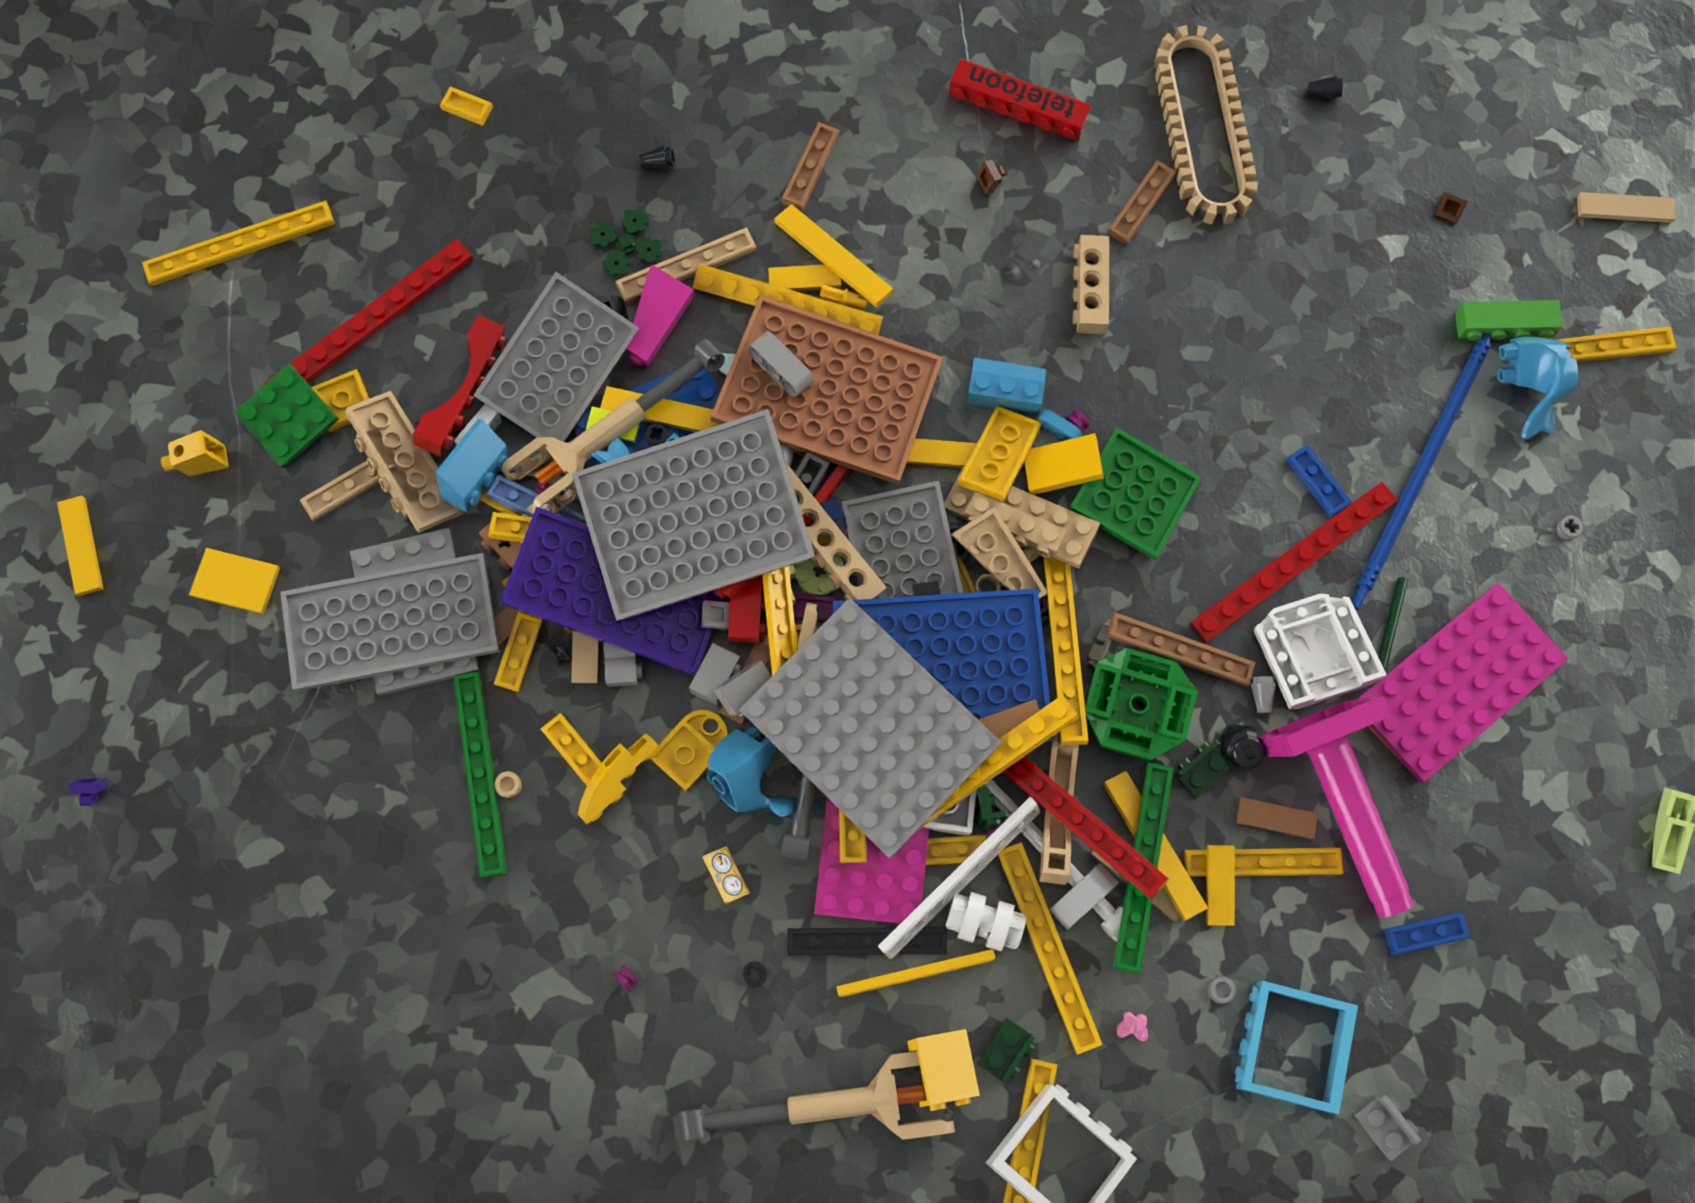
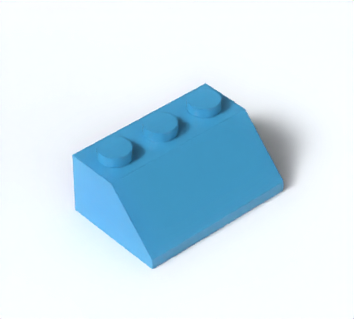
M974 357L966 404L990 408L999 406L1014 412L1039 415L1045 387L1046 369Z
M477 419L435 472L441 499L466 513L479 502L483 491L492 485L503 463L509 458L507 445L483 420Z

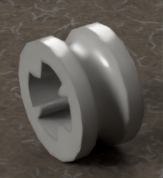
M1572 515L1566 516L1556 525L1557 534L1564 540H1572L1583 531L1581 520ZM1568 523L1571 528H1574V531L1571 533L1568 528H1565V525Z

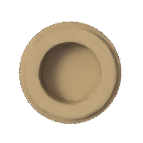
M507 771L497 776L494 786L496 792L501 797L510 799L520 793L522 782L515 773Z

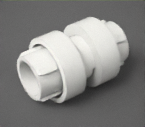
M970 892L969 897L960 894L954 895L945 926L947 929L958 932V939L973 943L977 935L987 939L985 947L1001 952L1003 946L1011 949L1018 948L1023 935L1026 917L1024 914L1014 912L1015 905L999 900L996 908L985 905L986 896L974 892Z

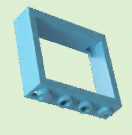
M1266 981L1256 982V986L1253 985L1252 993L1249 996V1000L1252 1002L1251 1012H1247L1244 1027L1247 1028L1246 1039H1242L1239 1048V1055H1242L1241 1065L1236 1067L1234 1073L1236 1074V1089L1339 1115L1358 1005ZM1269 992L1339 1010L1323 1101L1252 1083Z

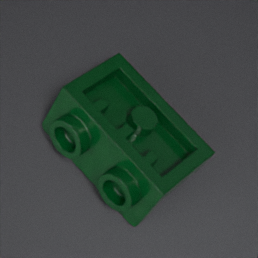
M1217 739L1212 744L1206 741L1196 750L1199 754L1193 760L1187 757L1177 766L1180 771L1174 777L1194 799L1198 798L1235 766L1227 756L1222 754L1221 749L1218 747L1220 743Z
M988 787L978 788L976 790L974 808L975 826H983V830L999 828L998 825H1002L1008 818V811L992 813V809H995L993 793L989 794Z
M1006 1018L977 1064L1003 1083H1006L1008 1079L1013 1081L1021 1070L1018 1064L1022 1057L1028 1058L1034 1050L1036 1044L1033 1043V1040L1036 1036L1028 1033Z

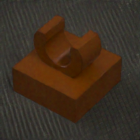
M993 160L984 161L978 170L976 177L984 193L990 194L1002 182L1001 176H1006L1007 172L1004 166L996 167Z

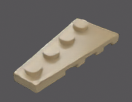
M996 507L989 509L951 534L1007 590L1038 589L1039 599L1048 593Z

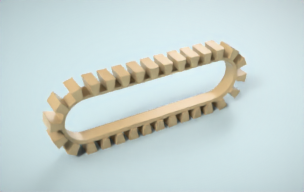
M1187 25L1177 28L1174 38L1168 32L1162 39L1154 60V68H1157L1155 78L1156 83H1159L1158 92L1159 96H1161V107L1164 109V122L1167 121L1165 126L1167 135L1170 134L1168 141L1170 148L1172 147V161L1175 160L1174 170L1178 173L1176 177L1178 187L1181 186L1179 189L1180 200L1192 196L1186 208L1192 216L1201 208L1207 211L1203 222L1212 225L1216 214L1222 213L1223 225L1234 221L1237 212L1243 216L1248 211L1257 192L1258 182H1253L1256 170L1255 165L1251 166L1253 163L1252 152L1248 153L1251 147L1249 139L1246 140L1248 135L1246 126L1243 127L1245 122L1243 113L1240 114L1242 106L1241 101L1238 100V88L1235 87V74L1232 75L1234 70L1232 61L1229 62L1231 58L1229 49L1220 51L1224 39L1218 33L1211 41L1204 39L1207 27L1198 25L1195 35L1188 36ZM1192 47L1202 50L1209 56L1212 62L1239 187V195L1230 202H1212L1206 199L1198 189L1171 56L1182 48Z

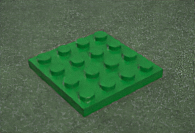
M1116 427L1100 453L1104 478L1083 483L1069 510L1099 522V528L1155 560L1202 477Z

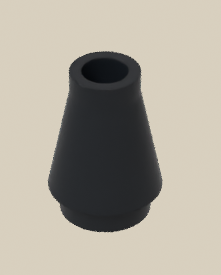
M1333 76L1308 82V96L1313 95L1335 100L1336 97H1342L1343 78Z
M664 145L647 153L639 154V161L642 169H670V166H675V155L672 147Z

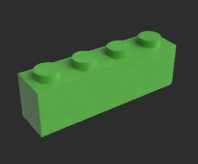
M1560 300L1463 302L1455 311L1458 338H1467L1470 341L1479 340L1487 333H1491L1492 340L1529 336L1551 339L1563 328Z

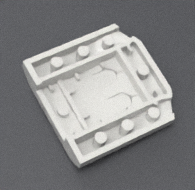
M1317 594L1274 608L1254 629L1256 638L1289 710L1301 709L1369 687L1384 679L1387 675L1349 597L1334 598L1329 597V594Z

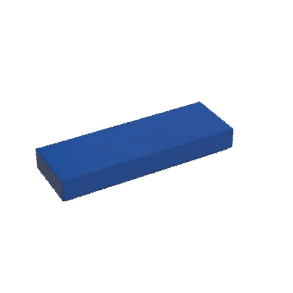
M1308 444L1287 457L1286 461L1330 518L1353 503Z
M1463 912L1384 929L1391 956L1470 938Z

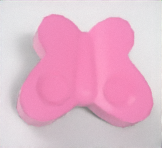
M1125 1012L1123 1021L1116 1028L1118 1037L1124 1038L1134 1034L1140 1041H1146L1148 1039L1147 1017L1143 1014L1134 1016L1131 1012Z

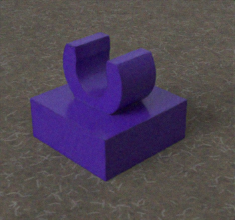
M106 778L78 779L69 783L70 794H80V806H91L92 803H97L98 792L107 789Z

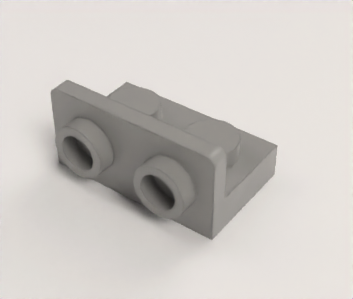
M1377 1095L1353 1115L1386 1158L1392 1161L1412 1144L1420 1143L1421 1139L1417 1135L1419 1131L1413 1122L1409 1119L1405 1120L1399 1112L1401 1107L1397 1101L1391 1096Z

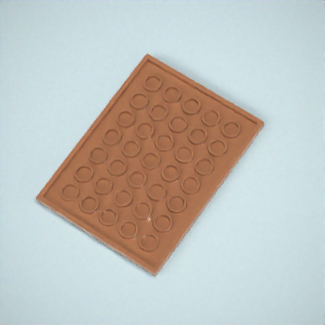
M760 295L711 414L710 421L724 424L768 409L780 445L803 453L809 452L829 462L899 485L943 357ZM766 331L771 332L810 370L814 377V382L796 397L790 396L748 352V345Z

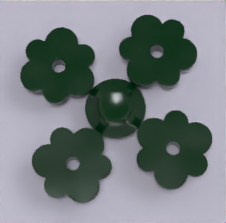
M641 209L625 211L622 225L626 227L628 233H623L618 237L614 233V226L607 225L604 221L598 222L596 227L590 229V234L592 235L590 241L593 245L600 244L602 247H607L608 243L615 242L619 250L615 253H608L607 259L602 263L603 269L609 271L611 276L617 274L625 275L628 272L627 266L630 265V260L626 258L625 254H630L635 249L638 252V258L640 260L645 259L647 263H654L656 257L662 255V244L658 239L652 240L646 237L643 242L637 243L636 238L632 235L637 231L643 232L645 225L649 223L648 215L643 214Z

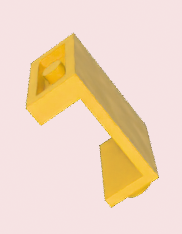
M966 1029L907 1041L909 1052L917 1051L927 1100L920 1101V1107L929 1106L930 1111L946 1108L945 1102L954 1101L955 1106L971 1103L970 1097L980 1096Z

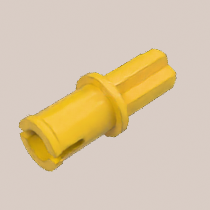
M823 285L820 292L822 299L865 311L868 300L860 294L849 292L848 288L841 290Z

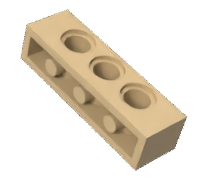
M1080 235L1079 242L1074 244L1073 258H1077V266H1074L1073 280H1077V288L1074 287L1073 302H1077V310H1073L1072 322L1077 324V333L1106 334L1109 325V236ZM1086 261H1093L1095 265H1090ZM1087 282H1091V283H1093L1095 286H1094V287H1090V286H1088L1086 283H1087ZM1086 304L1093 305L1095 309L1087 308Z

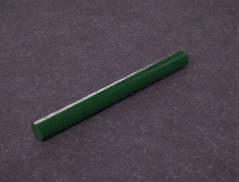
M1399 577L1397 580L1379 654V660L1385 672L1407 588L1408 579L1404 577Z

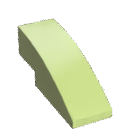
M1664 787L1654 833L1653 867L1677 874L1681 873L1695 826L1694 823H1691L1695 810L1694 795Z

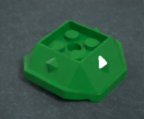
M1126 648L1096 663L1085 703L1086 720L1100 747L1152 761L1186 741L1198 691L1190 683L1177 662ZM1132 701H1140L1144 709L1142 711L1135 710L1132 706Z

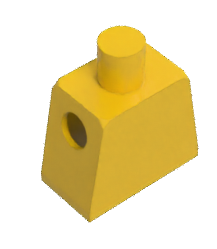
M202 430L170 442L168 444L169 455L161 457V465L165 471L177 469L188 476L229 467L225 444Z

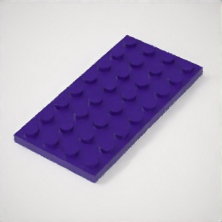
M536 506L499 604L686 673L696 675L712 628L702 627L703 602L705 600L721 602L722 598L711 591L637 616L616 621L588 526Z

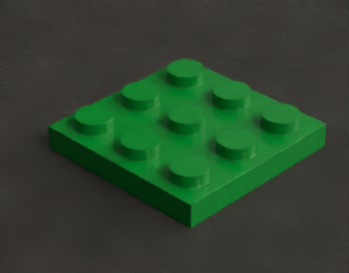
M287 364L233 412L283 468L290 464L339 420L337 415L291 364Z

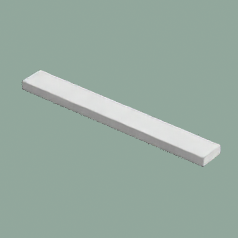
M1031 797L878 945L889 960L912 940L954 898V895L958 894L1040 813L1037 803Z

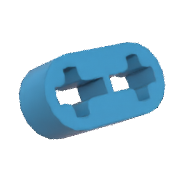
M1043 410L1037 421L1042 423L1041 428L1061 441L1082 437V432L1079 428L1050 410Z

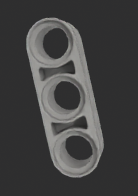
M766 331L748 345L747 348L751 357L790 396L796 397L814 382V377L810 370L771 332Z
M1099 863L1049 909V912L1068 930L1119 882Z

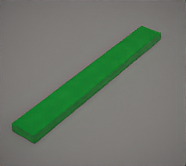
M477 671L455 675L453 678L479 875L481 879L505 875L508 873L497 792L494 786L495 777L481 674Z
M1148 762L1133 848L1158 868L1174 767ZM1128 880L1112 969L1139 975L1141 973L1152 900Z

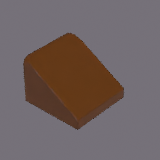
M1444 192L1434 215L1458 223L1468 201Z

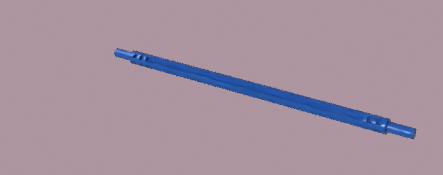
M1491 333L1484 334L1481 339L1477 340L1358 582L1359 588L1352 600L1355 610L1360 609L1368 591L1372 590L1491 348Z

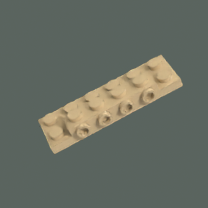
M391 391L345 409V414L357 432L355 439L357 449L360 452L365 451L368 456L367 464L372 472L377 471L381 477L379 483L384 492L389 491L392 495L391 503L397 513L402 512L404 517L408 516L418 533L463 514V510L441 499L435 474L438 467L428 451L413 445V432L415 429Z
M963 466L944 502L947 513L964 519L969 523L989 509L996 507L1020 547H1029L1036 550L1043 557H1052L1078 569L1080 568L1100 527L1099 522L1014 486L1011 487L1003 503L957 485L958 479L965 467Z

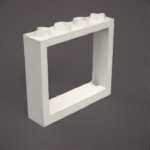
M1049 1084L1043 1087L987 1160L986 1164L1029 1202L1051 1203L1004 1161L1050 1101L1054 1099L1121 1158L1088 1202L1105 1203L1137 1158L1130 1153L1133 1149L1121 1139L1116 1141L1109 1135L1111 1133L1110 1128L1099 1120L1097 1123L1089 1117L1090 1111L1079 1102L1076 1105L1067 1098L1070 1094L1058 1084L1055 1087Z

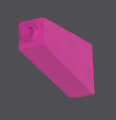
M651 265L633 322L634 325L639 327V330L626 348L627 356H629L628 359L637 366L644 365L647 368L694 298V290L654 265Z

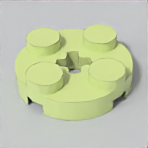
M840 556L833 557L835 565L839 567L844 566L843 559ZM814 559L795 564L797 572L796 581L801 590L806 594L824 596L831 592L834 593L840 588L835 587L828 577L830 574L825 567L826 575L815 576L813 569L819 566Z

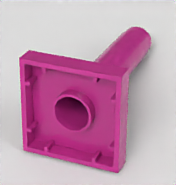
M1383 696L1343 701L1258 736L1260 743L1265 748V757H1290L1307 752L1369 900L1373 903L1379 918L1402 913L1414 905L1408 891L1409 887L1349 741L1350 733L1391 717Z

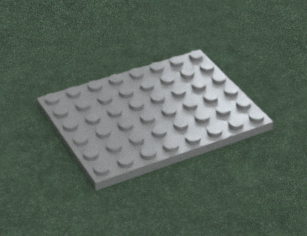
M768 409L572 473L616 621L637 616L815 558Z
M851 598L739 709L889 859L1002 744L991 731Z

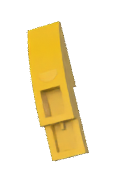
M645 733L629 749L619 744L600 764L586 787L578 810V815L586 824L597 820L609 804L617 802L622 797L626 788L620 781L633 775L636 767L641 762L649 760L655 754V750L659 745L648 734Z

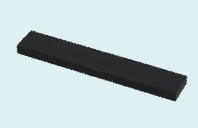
M897 927L787 928L788 956L885 955L878 945ZM924 927L896 955L947 954L946 927Z

